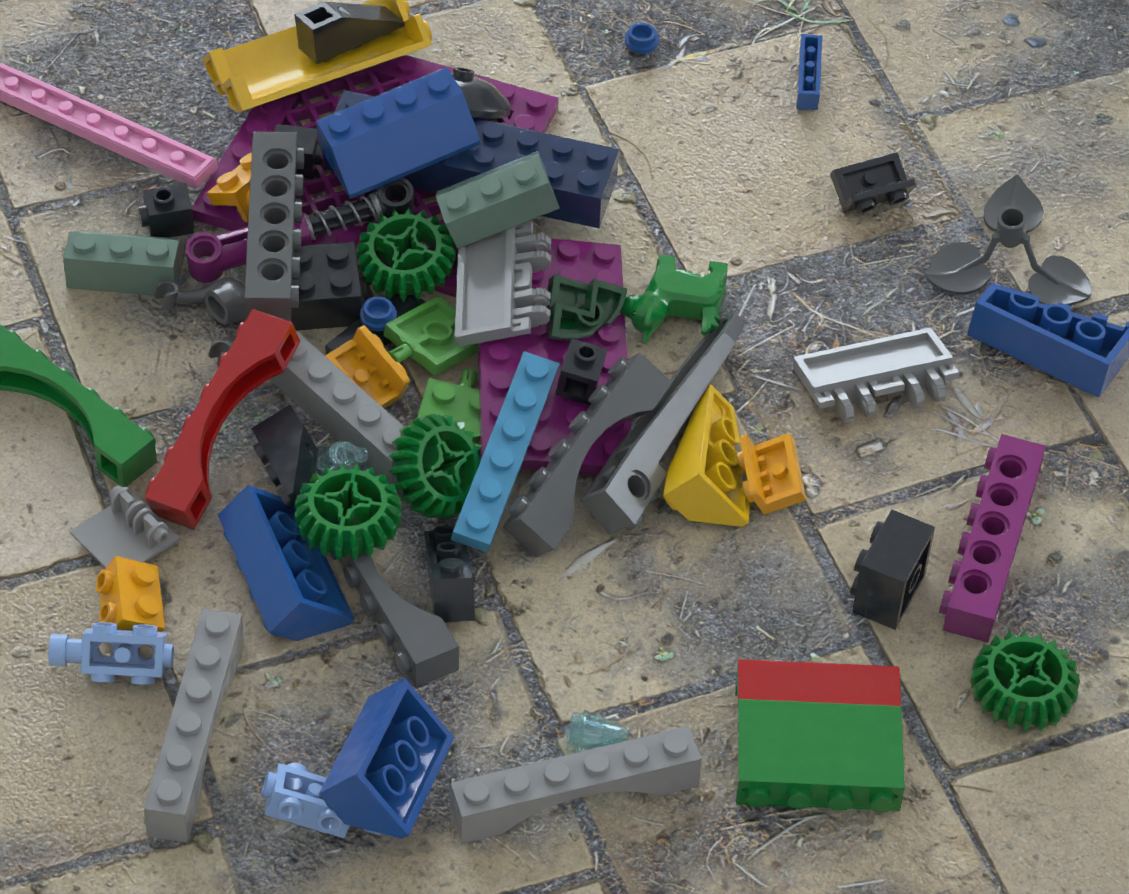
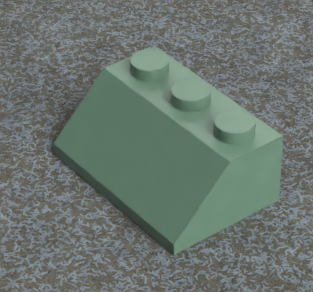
M538 151L439 190L436 194L444 222L457 249L560 208Z
M84 230L70 231L63 256L66 287L71 289L155 295L157 284L160 281H171L178 286L187 239Z

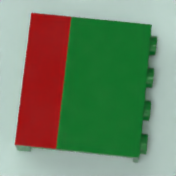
M738 659L735 679V696H738V784L736 804H748L754 807L778 805L790 806L796 809L822 807L838 811L847 809H867L875 812L900 811L905 781L899 666Z

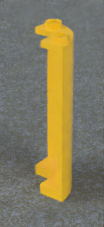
M370 0L362 3V5L386 6L404 21L405 26L319 64H316L299 49L296 26L223 50L222 47L212 50L202 58V61L219 95L226 94L228 106L236 112H242L432 46V32L429 24L422 20L419 13L409 18L410 7L407 0Z

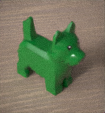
M658 254L656 270L644 294L627 296L620 313L630 318L634 328L643 333L642 344L645 345L649 342L652 334L660 328L667 316L702 321L701 334L706 335L719 327L717 323L720 322L719 313L722 310L728 264L710 261L708 271L711 273L701 277L700 274H693V271L677 270L675 267V256Z

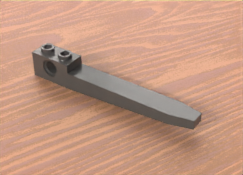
M737 313L722 318L717 323L718 329L712 330L699 342L670 379L673 383L654 410L639 418L613 451L580 502L609 534L622 529L631 530L643 520V511L646 506L659 495V486L667 473L658 462L735 345L745 324Z

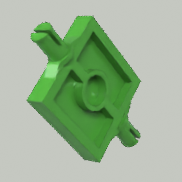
M440 296L386 323L384 329V336L398 346L388 351L395 362L400 363L408 358H412L434 376L477 353L478 343L458 346L455 339L456 307L448 304Z
M469 368L463 369L459 384L429 378L417 418L430 414L453 416L454 421L465 422V431L475 432L472 442L473 444L480 445L479 390L473 388L477 372L472 369L469 380H467ZM479 449V450L477 451V453H478V457L480 458V449Z

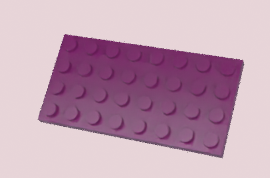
M551 238V250L548 251V254L551 255L550 267L544 271L540 270V272L532 273L533 289L545 288L547 290L548 280L554 274L589 284L593 279L623 287L621 245ZM620 312L607 327L602 326L591 337L579 340L608 349L597 388L602 384L605 385L611 378L608 371L621 357L627 359L625 316ZM547 324L532 327L530 334L478 343L481 459L524 351L560 364L520 469L538 471L541 467L546 468L551 461L548 455L552 448L560 440H566L572 432L568 428L570 423L582 411L586 412L590 405L555 395L560 372L571 341L550 339L548 337ZM631 420L614 423L596 439L582 461L579 474H599L613 451L631 430Z

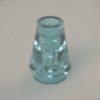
M583 710L582 713L572 712L566 743L576 745V750H590L627 741L629 728L586 710Z

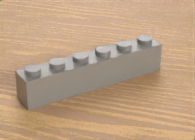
M296 331L300 339L298 348L284 372L270 380L368 469L373 467L376 476L385 474L388 484H395L397 482L396 475L388 472L395 467V462L388 456L392 452L397 451L392 441L397 437H401L399 430L404 426Z

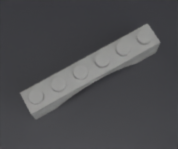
M202 608L144 807L147 837L185 843L189 841L198 809L204 767L214 724L225 691L235 676L244 645L242 614Z
M689 726L452 782L450 783V812L461 844L502 835L519 822L540 811L584 796L623 791L643 792L662 796L698 787L702 759Z

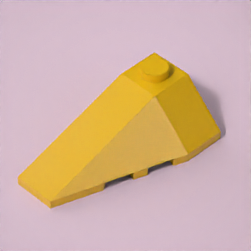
M710 383L696 404L667 470L663 496L667 504L673 510H678L688 521L743 527L749 523L751 503L748 501L741 484L740 475L744 472L741 469L735 451V445L740 442L735 410Z

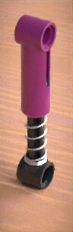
M402 177L378 187V190H375L374 193L369 194L366 198L361 196L358 202L350 203L345 201L341 207L329 206L327 211L320 213L314 210L310 216L302 212V223H295V229H301V246L312 245V238L315 240L316 236L328 233L331 236V231L344 228L347 231L348 226L358 223L363 226V222L368 220L377 222L380 214L387 218L392 217L394 209L401 215L405 214L409 207L414 215L413 186L410 181ZM248 226L216 236L206 232L192 236L187 241L185 247L188 270L191 277L198 282H213L219 279L223 271L246 265ZM204 256H209V257H210V258H208V259H199V258L204 257Z

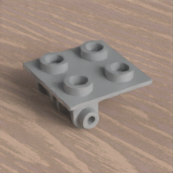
M120 485L111 490L109 496L112 499L109 507L70 531V534L104 568L108 566L115 556L146 563L180 541V537L128 487Z

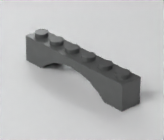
M640 352L628 359L621 357L612 365L608 371L611 378L605 385H600L588 399L591 403L590 407L586 412L582 411L570 423L568 428L572 432L566 440H560L552 448L548 455L551 461L546 468L541 467L528 482L531 486L530 490L525 496L521 495L508 509V513L511 516L503 528L535 557L554 550L575 521L574 494L576 480L582 461L591 445L614 423L636 419L654 410L673 383Z
M330 553L331 557L337 560L335 553ZM360 553L356 561L353 560L351 555H343L340 562L343 565L346 582L350 588L356 587L360 594V602L365 614L368 617L373 616L377 622V630L381 641L385 646L390 645L395 652L394 658L402 675L408 674L414 686L418 687L458 671L459 645L443 619L421 610L398 595L388 586L377 571L372 558L366 554Z

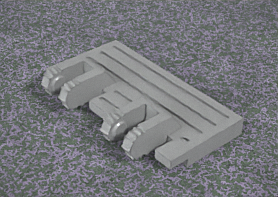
M531 220L458 249L455 339L459 347L530 334L532 327L543 326V324L549 322L550 310L547 308V305H550L551 293L545 288H532V273L540 272V270L544 271L550 267L551 255L548 254V251L551 250V238L546 234L537 233V235H534Z
M931 327L793 357V370L819 409L833 406L845 423L854 421L853 403L857 404L866 418L875 416L877 411L876 403L868 388L875 397L903 391L914 407L923 406L925 401L923 388H926L931 397L934 398V401H945L947 395L943 380L959 379L960 372L953 364V356Z

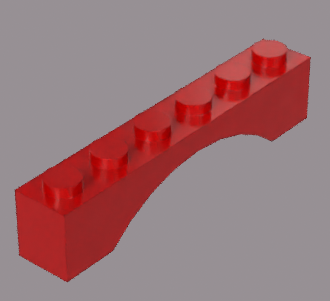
M252 309L247 320L239 325L236 339L228 352L221 356L218 370L213 379L204 386L200 401L194 412L186 417L182 432L175 445L169 447L160 471L147 485L144 498L158 517L195 530L212 499L209 484V462L213 444L220 428L232 410L250 392L267 380L284 372L300 344V339L292 322Z

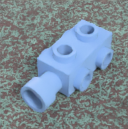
M99 622L93 623L92 628H87L82 633V639H71L69 634L52 633L49 641L48 659L50 666L67 667L68 663H81V673L91 674L90 680L93 682H114L115 675L131 676V683L149 685L155 684V677L162 678L166 673V668L173 667L174 644H168V632H157L158 627L155 625H134L133 631L117 630V624ZM101 643L111 644L114 650L113 654L110 656L103 655L100 651ZM142 645L151 646L154 650L153 657H143L140 653V647Z
M279 763L275 773L267 772L261 790V796L267 797L264 815L341 838L345 837L350 825L343 823L319 795L327 777L310 773L304 765L299 763L288 765ZM363 829V831L370 832V833L377 834V835H381V833H377V832H373V831H369V830Z

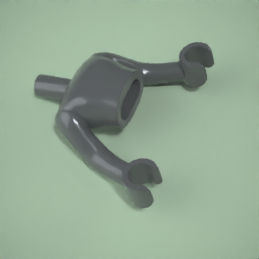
M232 277L218 279L203 288L191 291H178V286L174 282L167 280L160 281L157 284L154 297L156 299L164 298L162 306L165 309L170 310L174 308L175 304L205 303L213 317L222 324L246 321L245 285ZM236 335L229 342L225 340L213 341L209 357H218L217 366L221 356L229 351L236 339Z

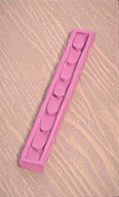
M0 63V101L181 183H186V185L195 189L218 169L216 158Z

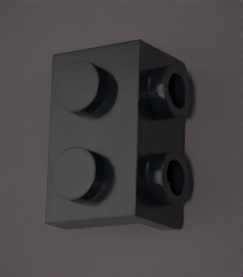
M898 152L837 168L830 173L844 213L854 210L858 214L866 213L875 209L877 204L886 201L890 205L901 203L909 198L910 192L917 186L915 178L907 179Z

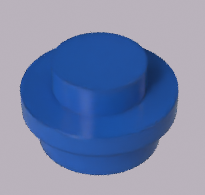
M648 23L633 24L625 34L626 47L638 54L654 51L659 43V37L655 28Z
M377 296L368 299L360 310L362 325H365L372 331H384L385 324L397 318L395 307L385 297Z

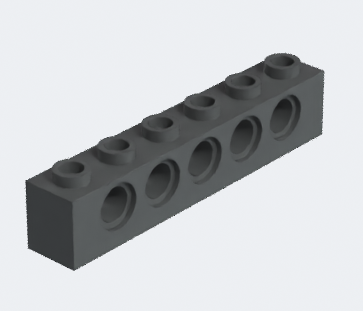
M253 132L245 279L246 320L252 309L291 322L292 308H299V285H293V279H300V257H294V251H301V229H295V223H302V201H296V196H303V174H297V169H304V147H297V132Z

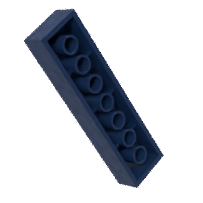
M344 90L334 113L374 96ZM472 118L481 145L404 176L405 179L410 181L413 188L437 193L439 190L538 151L560 207L542 216L599 229L617 181L619 149ZM323 154L324 169L333 171Z

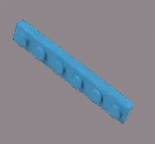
M525 351L523 352L453 530L451 540L487 553L489 552L560 363Z

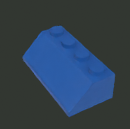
M448 67L316 121L319 147L349 199L481 145L465 96Z
M247 485L218 514V517L224 529V536L230 543L237 558L236 564L243 572L248 583L250 596L256 602L262 615V623L265 629L274 636L299 641L348 626L354 622V616L327 558L323 557L320 548L311 550L308 540H302L299 528H297L295 523V507L288 510L280 496Z
M403 678L368 697L319 795L344 824L403 839L409 836L455 737L410 683Z

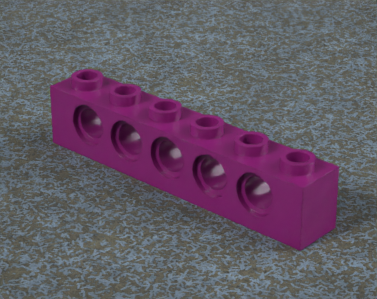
M1001 434L997 448H989L984 469L990 470L988 476H980L975 497L981 498L980 504L972 503L966 525L972 526L971 533L963 531L957 554L963 555L962 562L955 560L953 562L948 583L954 585L953 591H944L939 613L946 615L943 625L944 631L989 643L1040 473L1046 445Z

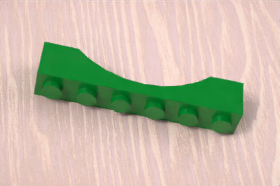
M0 325L1 391H13L32 395L46 400L67 412L80 424L89 437L95 452L97 469L122 487H127L157 463L156 440L147 428L137 426L127 418L120 408L110 406L100 398L94 389L84 387L74 379L65 368L60 369L50 362L41 350L31 348L22 341L15 331L7 330Z

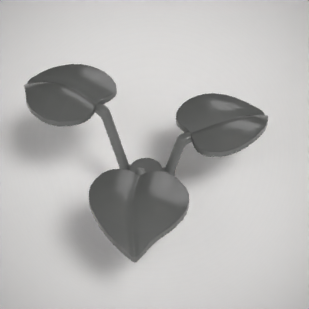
M1015 175L1002 184L985 205L984 221L988 228L996 231V233L992 234L991 242L984 255L980 257L979 251L971 244L953 242L936 252L928 269L925 271V278L940 290L953 294H970L983 288L990 280V270L984 263L990 259L997 243L1000 242L1008 248H1014L1019 244H1023L1031 268L1037 272L1030 277L1028 289L1030 294L1038 296L1039 303L1050 305L1060 302L1071 306L1088 300L1092 295V287L1088 277L1072 260L1063 256L1052 255L1044 260L1042 266L1037 263L1030 244V236L1026 233L1033 231L1041 224L1044 214L1043 206L1038 197L1025 185L1019 175Z

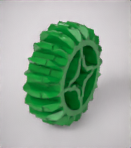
M408 207L405 214L399 215L394 209L392 217L387 218L380 214L378 224L369 222L367 232L361 233L360 244L356 250L357 258L359 259L357 261L358 269L363 274L366 284L373 285L376 294L385 290V295L389 300L395 294H399L403 302L407 295H414L419 301L421 292L425 291L433 295L435 291L434 285L444 287L445 277L451 276L454 261H456L454 241L451 235H449L446 224L440 225L436 215L427 219V214H425L424 210L417 215H413ZM420 242H423L430 246L433 249V251L428 250L427 246L421 244ZM378 258L384 259L387 264L392 265V268L383 264Z
M430 414L425 415V417L415 418L409 422V425L399 430L401 437H397L392 441L397 451L392 452L388 456L395 462V467L388 472L396 475L397 482L394 486L403 491L400 501L410 502V511L421 512L422 517H438L442 519L448 518L450 515L460 514L481 462L477 451L482 445L473 444L472 440L475 432L465 431V422L454 421L453 416Z
M342 463L336 471L325 467L323 476L312 473L310 483L302 484L300 495H297L295 501V523L297 528H299L302 540H308L311 550L320 548L323 557L330 553H335L338 561L341 560L343 555H351L353 560L356 561L360 553H364L371 558L374 548L384 550L387 541L394 540L396 529L399 528L401 523V501L399 496H397L394 484H388L385 474L375 476L373 467L366 471H361L357 463L353 469H345Z
M1025 630L1020 634V637H1016L1008 631L1004 636V640L994 636L993 640L990 641V645L984 644L979 651V655L973 661L970 683L971 688L974 689V701L981 702L982 713L993 712L994 723L1003 719L1007 721L1008 729L1018 724L1022 725L1026 733L1030 726L1034 725L1042 732L1047 723L1056 726L1061 717L1066 718L1071 712L1073 704L1077 701L1080 674L1076 673V661L1068 660V649L1057 650L1056 639L1048 643L1043 641L1041 633L1032 638L1028 637Z

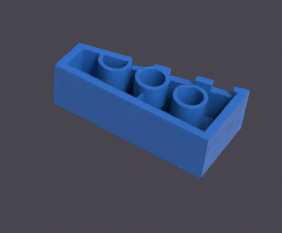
M991 283L976 301L967 333L968 336L986 345L998 349L1019 361H1023L1098 398L1129 359V322H1126L1125 327L1108 323V316L1094 313L1091 318L1071 312L1072 306L1060 302L1050 305L1039 303L1038 296Z

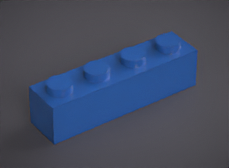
M801 34L796 109L818 110L823 35Z

